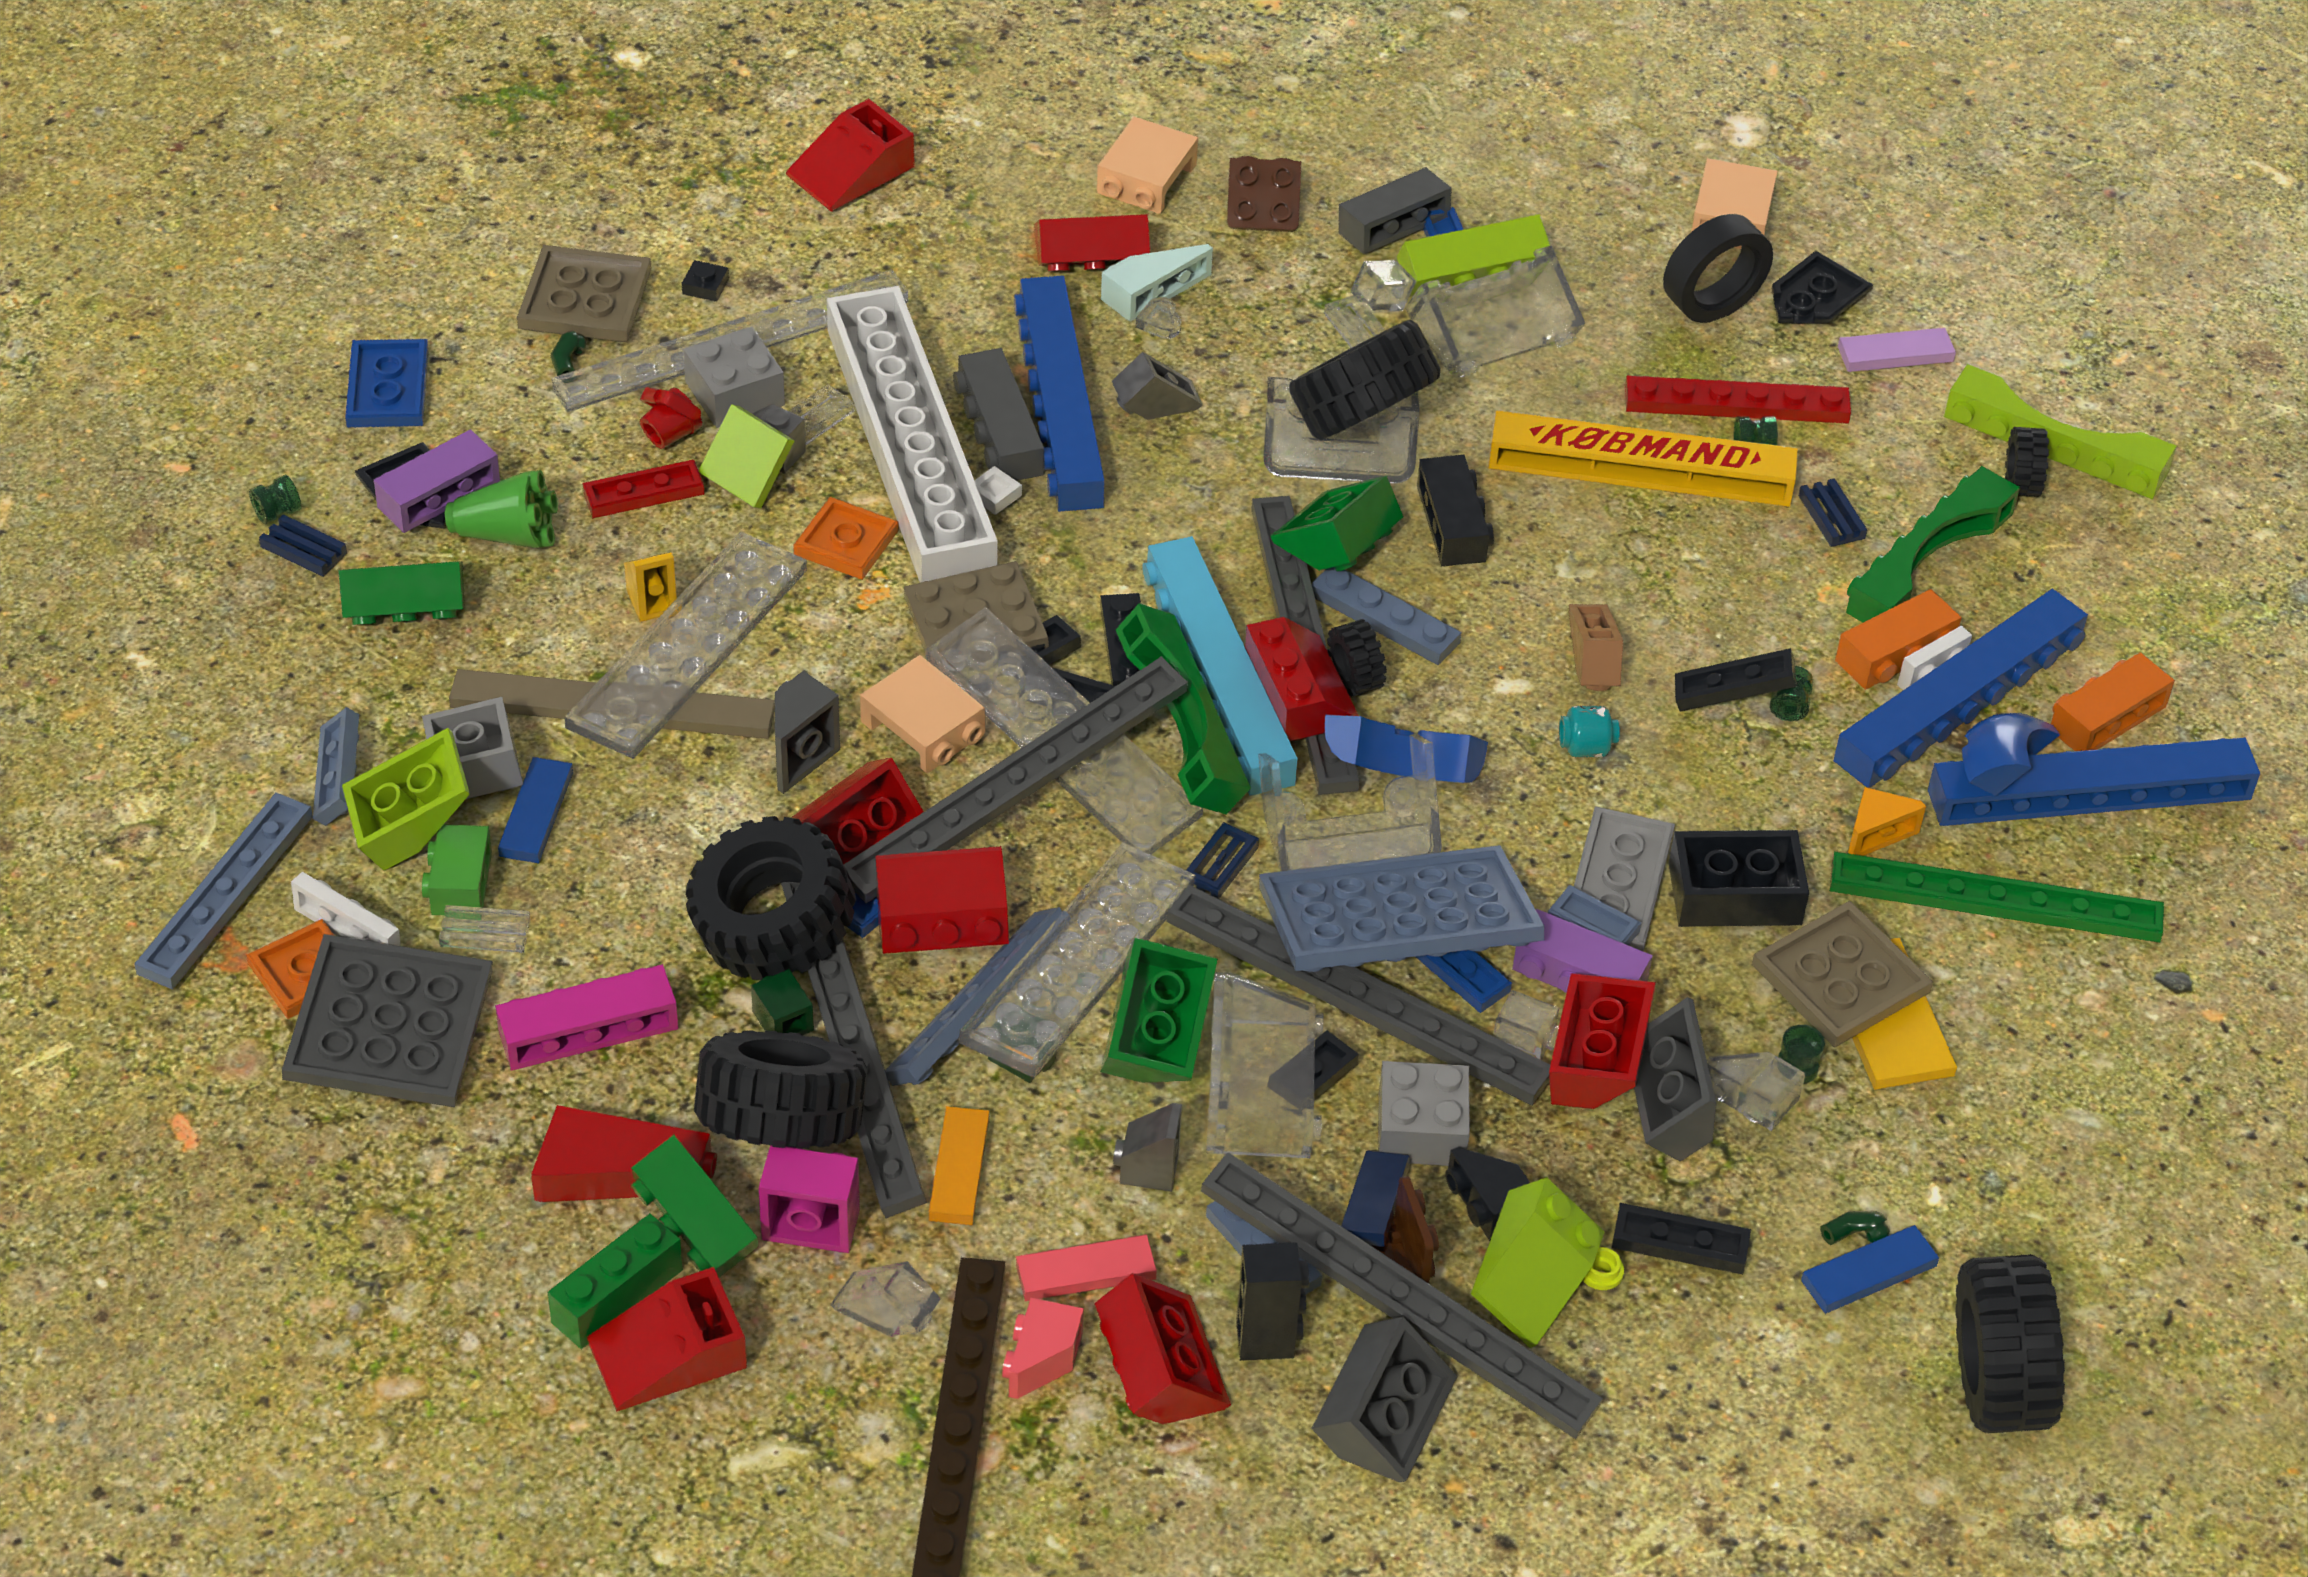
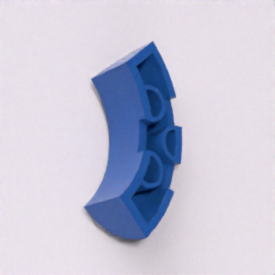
M2023 713L1996 714L1980 721L1968 730L1965 735L1968 739V744L1962 748L1963 763L1969 783L1994 796L1998 795L2032 768L2028 754L2036 755L2060 736L2054 725Z
M1325 716V738L1331 752L1340 760L1353 765L1395 775L1461 783L1473 782L1479 776L1484 765L1488 742L1472 735L1419 730L1418 737H1414V733L1411 731L1395 729V725L1377 722L1362 716Z

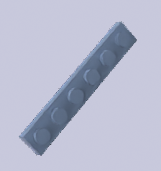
M275 792L135 962L136 974L173 990L312 819L311 806Z
M1060 907L1034 912L1009 939V944H1004L891 1063L885 1071L892 1086L907 1083L917 1085L932 1074L933 1068L931 1066L940 1057L951 1053L958 1046L959 1041L957 1039L965 1030L976 1026L984 1018L983 1011L990 1003H994L1004 997L1010 989L1008 984L1016 976L1022 975L1034 965L1035 961L1033 958L1040 950L1052 945L1059 938L1057 932L1068 921Z

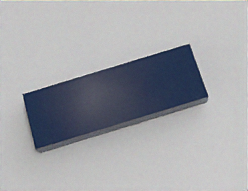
M1366 1150L1341 1227L1371 1246H1385L1395 1214L1399 1178L1407 1177L1409 1155Z

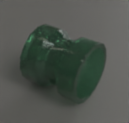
M1737 416L1734 422L1733 440L1777 446L1778 428L1775 416H1763L1759 420H1752L1749 416Z
M288 475L274 479L273 483L269 486L261 484L249 489V497L253 509L264 525L277 520L279 514H292L302 508L299 493Z
M1795 666L1797 687L1772 692L1769 707L1771 712L1781 720L1798 721L1805 718L1809 712L1811 701L1809 696L1812 693L1814 679L1808 670L1800 666Z
M1795 1025L1784 1032L1781 1050L1776 1063L1777 1071L1782 1078L1794 1084H1806L1812 1082L1817 1077L1821 1064L1820 1059L1825 1048V1039L1821 1032L1808 1025Z

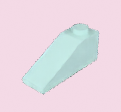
M1209 244L1129 256L1102 272L1101 300L1131 322L1209 277L1212 270L1213 247Z

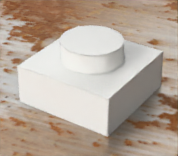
M995 466L974 480L984 507L995 515L1022 496V484Z

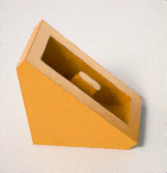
M1865 787L1848 854L1864 856L1920 833L1926 809L1925 804L1920 800Z

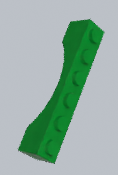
M1981 466L1970 477L1968 475L1964 476L1950 496L1944 495L1928 516L1922 515L1918 519L1910 533L1906 536H1899L1892 549L1885 556L1879 555L1863 576L1858 575L1852 580L1847 589L1849 601L1846 613L1863 623L1909 600L1913 589L1911 576L1921 562L1937 549L1954 541L1973 536L1993 534L2013 515L2020 487L1984 466Z
M1138 603L1117 627L1116 633L1127 658L1139 670H1142L1162 656L1187 681V692L1167 704L1182 738L1183 761L1177 775L1191 805L1227 815L1251 789L1175 615Z

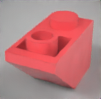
M1030 1298L1026 1315L1018 1314L1015 1322L1013 1340L1018 1341L1015 1352L1008 1350L1003 1364L1002 1377L1009 1379L1010 1398L1018 1399L1073 1371L1083 1335L1084 1308Z

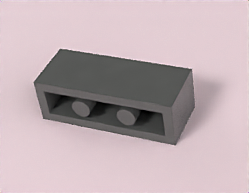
M1422 168L1340 203L1339 234L1361 253L1371 252L1424 229L1428 211L1442 209L1445 212L1430 215L1432 224L1447 218V211L1451 210L1452 188L1428 168Z

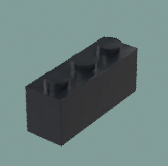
M1464 454L1420 459L1417 489L1441 567L1486 562L1488 546H1493L1494 532L1492 524L1485 521L1483 496H1477L1476 493L1477 478L1475 470H1469Z
M1297 1242L1242 1245L1236 1314L1240 1361L1294 1358L1296 1340H1303L1302 1314H1306L1305 1288L1309 1287V1268L1307 1260H1299Z

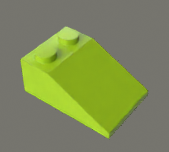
M449 728L342 785L358 849L383 871L419 853L470 795L454 735Z
M1547 1177L1509 1190L1471 1295L1529 1348L1535 1347L1592 1268L1605 1231Z

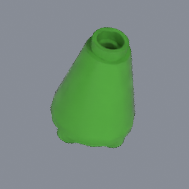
M541 470L527 471L460 496L454 502H448L445 506V522L450 533H458L463 537L529 548L553 546L555 533L552 526V514L558 511V499L554 490L548 491L545 477Z

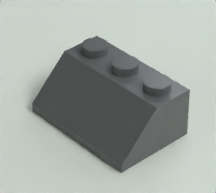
M1689 997L1648 1024L1636 1087H1634L1645 1143L1680 1162L1713 1141L1716 1100L1694 1001Z
M1404 1317L1364 1324L1311 1429L1339 1459L1399 1483L1406 1482L1457 1375Z

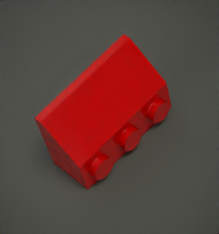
M1148 214L1039 219L1034 224L1039 266L1048 265V272L1070 271L1069 264L1083 263L1084 270L1106 269L1105 262H1120L1129 256L1150 253Z
M1286 617L1246 625V651L1289 741L1325 733L1326 715L1359 716L1318 634Z
M890 757L867 762L791 818L800 819L802 824L804 822L811 823L818 827L821 833L827 834L833 842L843 864H845L924 811L893 758Z
M1001 846L875 856L879 933L883 954L1009 944L1008 906Z
M1571 973L1549 1069L1552 1105L1595 1109L1636 1087L1656 982Z
M1131 1273L1094 1303L1101 1321V1332L1107 1338L1113 1355L1112 1363L1114 1369L1120 1375L1126 1392V1404L1134 1415L1164 1425L1223 1411L1231 1406L1191 1295Z

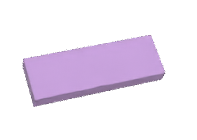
M1946 328L1841 337L1838 343L1839 352L1848 372L1954 362L1956 354Z

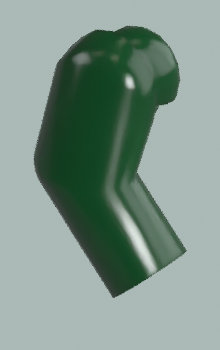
M568 331L562 334L551 352L550 357L555 372L561 381L571 380L575 376V369L570 357L572 354L579 355L583 353L580 348H586L584 336L577 335L575 331Z
M1849 1211L1827 1222L1820 1228L1823 1239L1829 1245H1833L1860 1231H1865L1867 1240L1872 1243L1889 1236L1890 1233L1889 1227L1884 1222L1887 1220L1886 1217L1878 1211Z

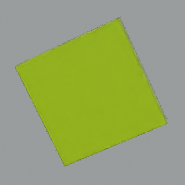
M731 404L702 462L699 473L749 505L761 509L795 441L742 407Z

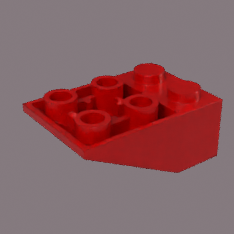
M868 98L840 113L789 167L786 175L829 211H833L914 168V134Z
M714 1267L668 1282L587 1336V1342L616 1412L747 1368L745 1336Z

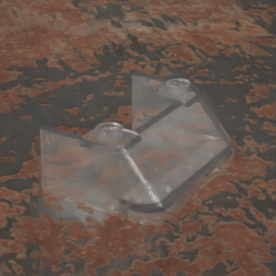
M1418 734L1410 735L1413 775L1398 777L1388 783L1383 793L1384 811L1306 821L1305 806L1302 800L1293 793L1282 792L1279 762L1267 753L1258 754L1264 818L1279 870L1289 871L1440 853L1442 843L1433 743Z

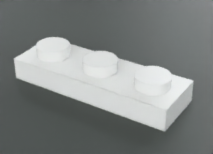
M301 872L291 881L294 910L314 922L323 919L332 933L337 936L400 946L399 929L386 918L381 919L366 910L358 901L354 899L349 900L334 891L326 882L316 880L304 872Z

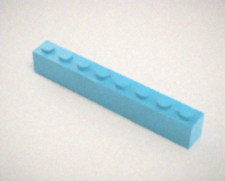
M1193 537L1149 545L1147 562L1143 563L1142 566L1145 582L1148 586L1152 585L1155 590V601L1158 610L1174 614L1249 782L1251 787L1248 791L1249 796L1295 786L1298 758Z

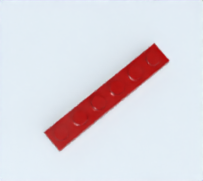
M1626 376V412L1849 424L1851 417L1849 387Z

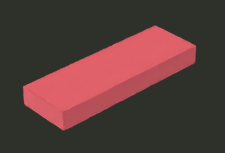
M1147 1235L1016 1256V1268L1025 1301H1030V1298L1043 1299L1115 1287L1131 1273L1150 1280H1156L1157 1274Z

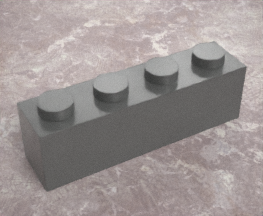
M1002 348L959 355L958 371L953 373L954 386L957 394H963L964 396L963 404L967 419L974 420V434L978 445L983 444L985 447L984 457L988 470L995 466L1016 481L1043 476L1044 447Z

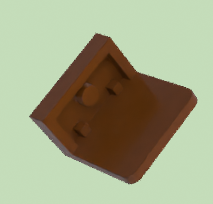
M1252 156L1230 158L1227 208L1228 227L1242 230L1296 231L1299 225L1302 161H1293L1288 158L1267 160L1257 159Z
M1409 1176L1399 1178L1395 1215L1385 1246L1372 1247L1429 1284L1430 1278L1435 1277L1433 1253L1439 1250L1438 1235L1434 1225H1427L1424 1217L1426 1207L1422 1191L1420 1189L1414 1190Z

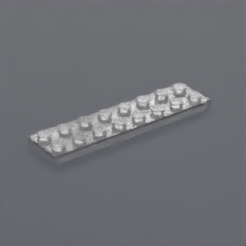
M740 531L565 716V728L634 759L806 573L807 560Z
M986 607L925 649V659L982 705L985 715L1020 748L1090 704ZM1124 734L1055 778L1067 792L1142 862L1203 816V808L1191 805L1184 789Z
M1123 842L961 1028L958 1043L1035 1078L1121 975L1128 950L1134 938L1147 941L1151 939L1166 921L1168 911L1188 885L1194 887L1196 875Z

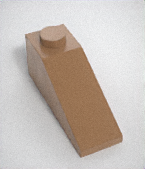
M1569 604L1568 613L1575 669L1580 685L1595 691L1608 690L1610 686H1621L1623 639L1608 605Z

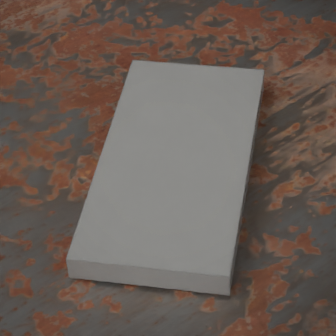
M1595 806L1573 887L1641 922L1640 932L1629 946L1644 952L1675 824Z

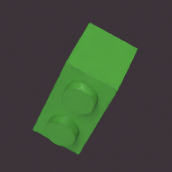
M443 825L437 831L436 841H429L427 859L428 865L431 866L430 873L423 874L422 896L423 898H429L431 915L482 917L492 857L489 826Z

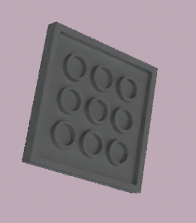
M324 934L282 1067V1080L455 1107L493 971L492 961Z

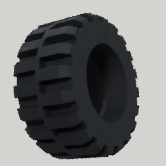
M1409 319L1365 340L1292 380L1289 392L1311 435L1319 440H1323L1370 418L1425 388L1440 378L1441 368L1419 325Z
M776 816L762 817V822L754 823L753 820L741 823V828L733 832L729 829L721 834V840L717 844H709L702 853L703 860H697L690 873L693 879H689L686 886L685 895L688 899L686 908L692 924L708 953L712 955L714 961L720 967L729 969L731 974L741 978H747L750 974L752 980H761L788 969L791 972L799 970L800 973L811 969V963L817 959L823 961L832 952L830 948L834 943L840 944L847 933L844 926H850L854 916L852 907L856 902L855 890L833 842L827 834L821 833L818 827L808 822L802 824L800 819L784 817L783 821H779ZM782 882L800 883L795 893L781 906L761 914H742L747 903L763 889Z
M749 1030L742 1031V1033H724L723 1036L717 1035L711 1038L700 1051L694 1111L700 1123L704 1127H709L710 1131L716 1134H725L727 1138L733 1140L748 1141L750 1144H766L777 1148L796 1147L797 1149H809L812 1146L819 1148L829 1147L833 1143L839 1145L845 1143L847 1139L850 1140L860 1129L867 1066L861 1055L857 1054L852 1048H845L838 1042L825 1041L823 1038L816 1036L808 1037L800 1033H778L777 1031L768 1030L764 1032Z
M2033 1254L1969 1259L1961 1265L1960 1271H1958L1955 1313L1957 1318L1956 1336L1959 1350V1366L1961 1367L1962 1374L1961 1380L1971 1421L1977 1429L1985 1433L2049 1430L2059 1422L2061 1418L2060 1413L2063 1411L2065 1361L2063 1359L2064 1345L2060 1327V1312L2057 1307L2055 1287L2052 1285V1276L2047 1269V1264Z

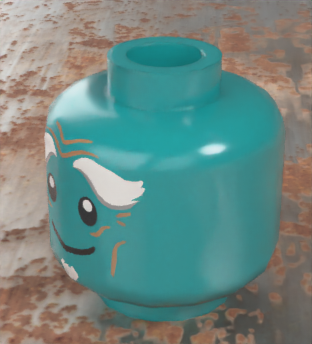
M1573 706L1568 710L1566 716L1560 717L1561 748H1566L1572 757H1605L1609 754L1612 743L1619 742L1618 719L1611 718V714L1605 706Z

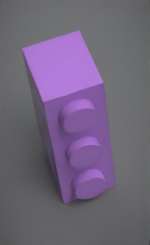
M470 429L374 479L377 508L405 533L445 512V506L448 502H454L460 496L499 482L498 455Z
M1538 909L1536 911L1544 924V941L1530 942L1525 946H1516L1512 970L1520 972L1528 978L1537 979L1557 987L1566 993L1571 973L1648 981L1653 956Z

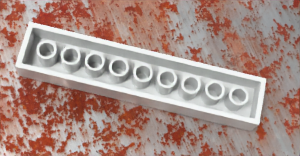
M894 286L827 298L828 334L919 582L996 566L997 538L900 287Z

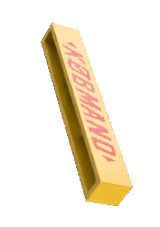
M1496 410L1488 469L1790 507L1796 480L1798 448Z

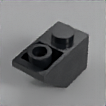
M1459 1147L1450 1150L1448 1170L1445 1171L1447 1185L1453 1194H1459L1466 1205L1470 1221L1475 1227H1480L1490 1241L1508 1191L1529 1184L1530 1181L1518 1164Z

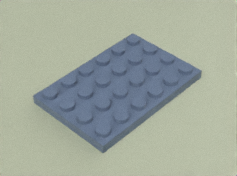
M1500 845L1259 874V889L1295 971L1316 972L1326 967L1342 965L1357 967L1367 962L1383 960L1398 962L1407 957L1423 955L1438 957L1448 952L1464 950L1478 952L1484 951L1489 947L1505 945L1525 946L1530 942L1544 941V924Z

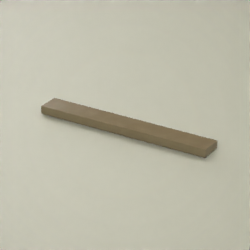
M457 669L449 696L450 708L502 697L506 712L509 714L769 739L775 712V700L463 669Z

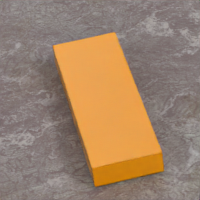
M946 1106L929 1207V1221L973 1225L989 1125V1110Z

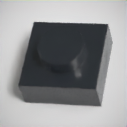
M694 260L682 282V294L717 302L729 280V267Z

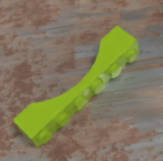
M1969 364L1966 365L1950 389L1944 414L1945 418L2008 442L2013 427L2046 429L2048 433L2047 438L2049 439L2047 447L2049 449V456L2047 458L2152 500L2170 471L2177 447L2174 444L2143 432L2104 433L2081 429L2059 422L2025 403L2010 389L2002 377Z

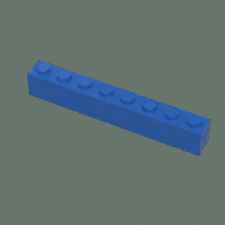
M1064 275L1020 279V294H1014L1015 316H1022V319L1018 320L1020 341L1027 342V344H1023V359L1025 366H1031V369H1028L1029 391L1036 392V395L1032 396L1034 418L1041 417V421H1037V433L1042 444H1046V447H1044V470L1051 471V474H1047L1049 497L1055 496L1058 512L1104 508V475Z
M2052 588L1840 733L1833 761L1867 788H1871L1882 779L1885 781L1890 779L1898 768L1906 762L1917 760L1924 753L1925 749L1935 742H1943L1948 738L1952 730L1962 723L1968 724L1973 721L1978 713L1991 704L1993 706L1999 703L2008 691L2016 686L2022 687L2034 673L2041 668H2049L2067 650H2075L2085 637L2083 630L2088 614Z
M2246 737L2222 738L2208 741L2141 745L2136 747L2103 748L2075 752L2066 751L2039 755L2028 754L2032 768L1996 796L1969 783L1963 761L1934 763L1928 793L1939 825L1948 826L2251 800L2260 771Z

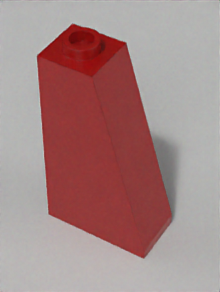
M557 1105L531 1173L534 1201L558 1202L639 1198L631 1187V1184L636 1181L633 1178L631 1167L673 1135L676 1136L710 1179L713 1178L716 1170L717 1153L711 1150L710 1133Z

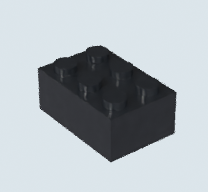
M1798 830L1674 832L1668 864L1678 927L1793 926L1803 924L1809 898V888Z

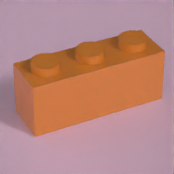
M1929 589L1841 633L1835 661L1866 690L1878 683H1885L1892 679L1894 675L1900 673L1905 657L1958 628L1962 617L1932 589Z
M2139 652L2126 661L2120 660L2110 671L2100 677L2090 678L2082 688L2072 694L2066 693L2062 695L2053 706L2054 714L2051 725H2054L2060 736L2058 738L2074 751L2098 750L2166 708L2175 680Z

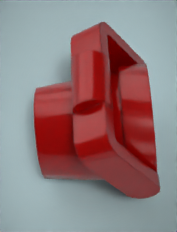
M645 387L640 400L652 408L640 418V425L645 435L656 447L664 449L688 434H694L702 428L701 410L682 391L677 388H671L667 391Z

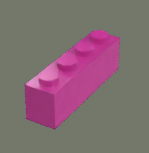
M663 964L650 968H640L633 972L609 978H599L592 982L568 988H558L551 992L523 999H513L507 1003L495 1005L498 1032L511 1071L678 1029L676 1000Z

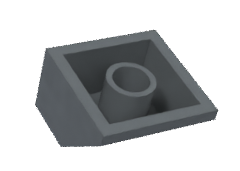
M804 670L792 680L784 682L775 692L777 790L783 794L840 750L839 695Z

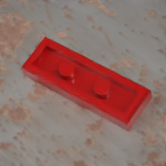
M694 459L582 483L583 494L592 519L705 495L704 484Z

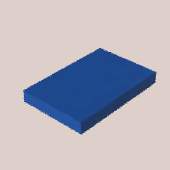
M427 339L352 340L345 416L347 428L423 426L429 351Z

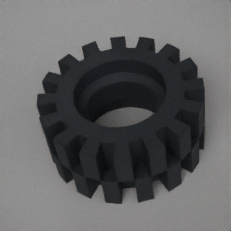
M2013 427V430L2010 432L2008 439L2009 447L2006 450L2005 479L2020 487L2018 496L2039 497L2042 495V491H2044V481L2047 478L2046 469H2048L2049 463L2047 462L2049 439L2047 438L2048 433L2046 429Z
M1364 619L1331 628L1328 632L1329 638H1327V644L1330 646V649H1327L1328 654L1332 657V662L1349 696L1352 697L1382 688L1386 682L1384 673H1387V668L1383 664L1385 656L1384 653L1380 652L1382 646L1380 640L1376 641L1377 634L1374 629L1371 630V625L1365 622Z

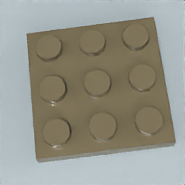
M543 245L517 316L518 329L556 334L575 331L577 335L588 338L627 342L651 272V258Z
M1017 561L903 587L907 606L928 661L942 673L998 661V654L1007 652L1011 657L1031 653L1032 646L1045 644V648L1049 647L1047 633Z
M1851 901L1844 903L1755 953L1752 961V966L1834 1048L1929 994L1933 985V981Z

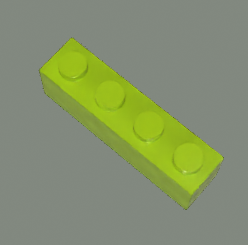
M1540 214L1406 241L1397 255V260L1409 296L1422 293V296L1427 297L1435 295L1445 288L1456 287V289H1466L1476 284V282L1488 279L1490 282H1499L1512 274L1522 272L1523 275L1536 274L1544 269L1553 252Z

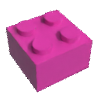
M770 1145L758 1187L762 1240L849 1253L860 1212L858 1158L846 1156L842 1153H823L797 1149L796 1147L777 1148Z

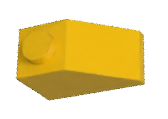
M672 552L624 562L626 590L640 622L678 613L674 557Z

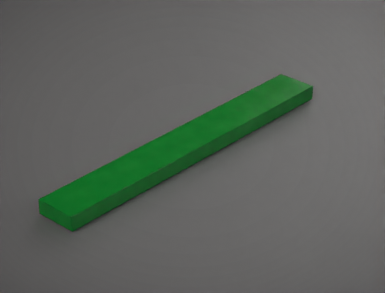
M1835 851L1833 855L1830 892L2159 943L2163 935L2164 902Z

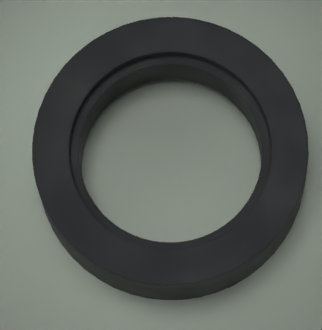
M1725 214L1710 219L1687 235L1671 255L1663 276L1665 293L1692 321L1708 323L1729 316L1745 305L1765 282L1773 262L1772 245L1742 215ZM1742 246L1736 262L1720 280L1705 289L1694 291L1702 272L1715 258L1731 248Z

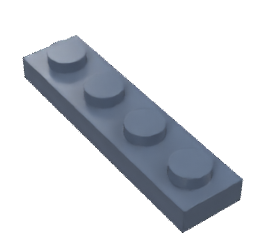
M1334 567L1328 568L1311 583L1315 599L1355 621L1364 619L1365 622L1371 625V629H1374L1377 633L1438 666L1460 644L1462 632L1347 570L1336 571Z

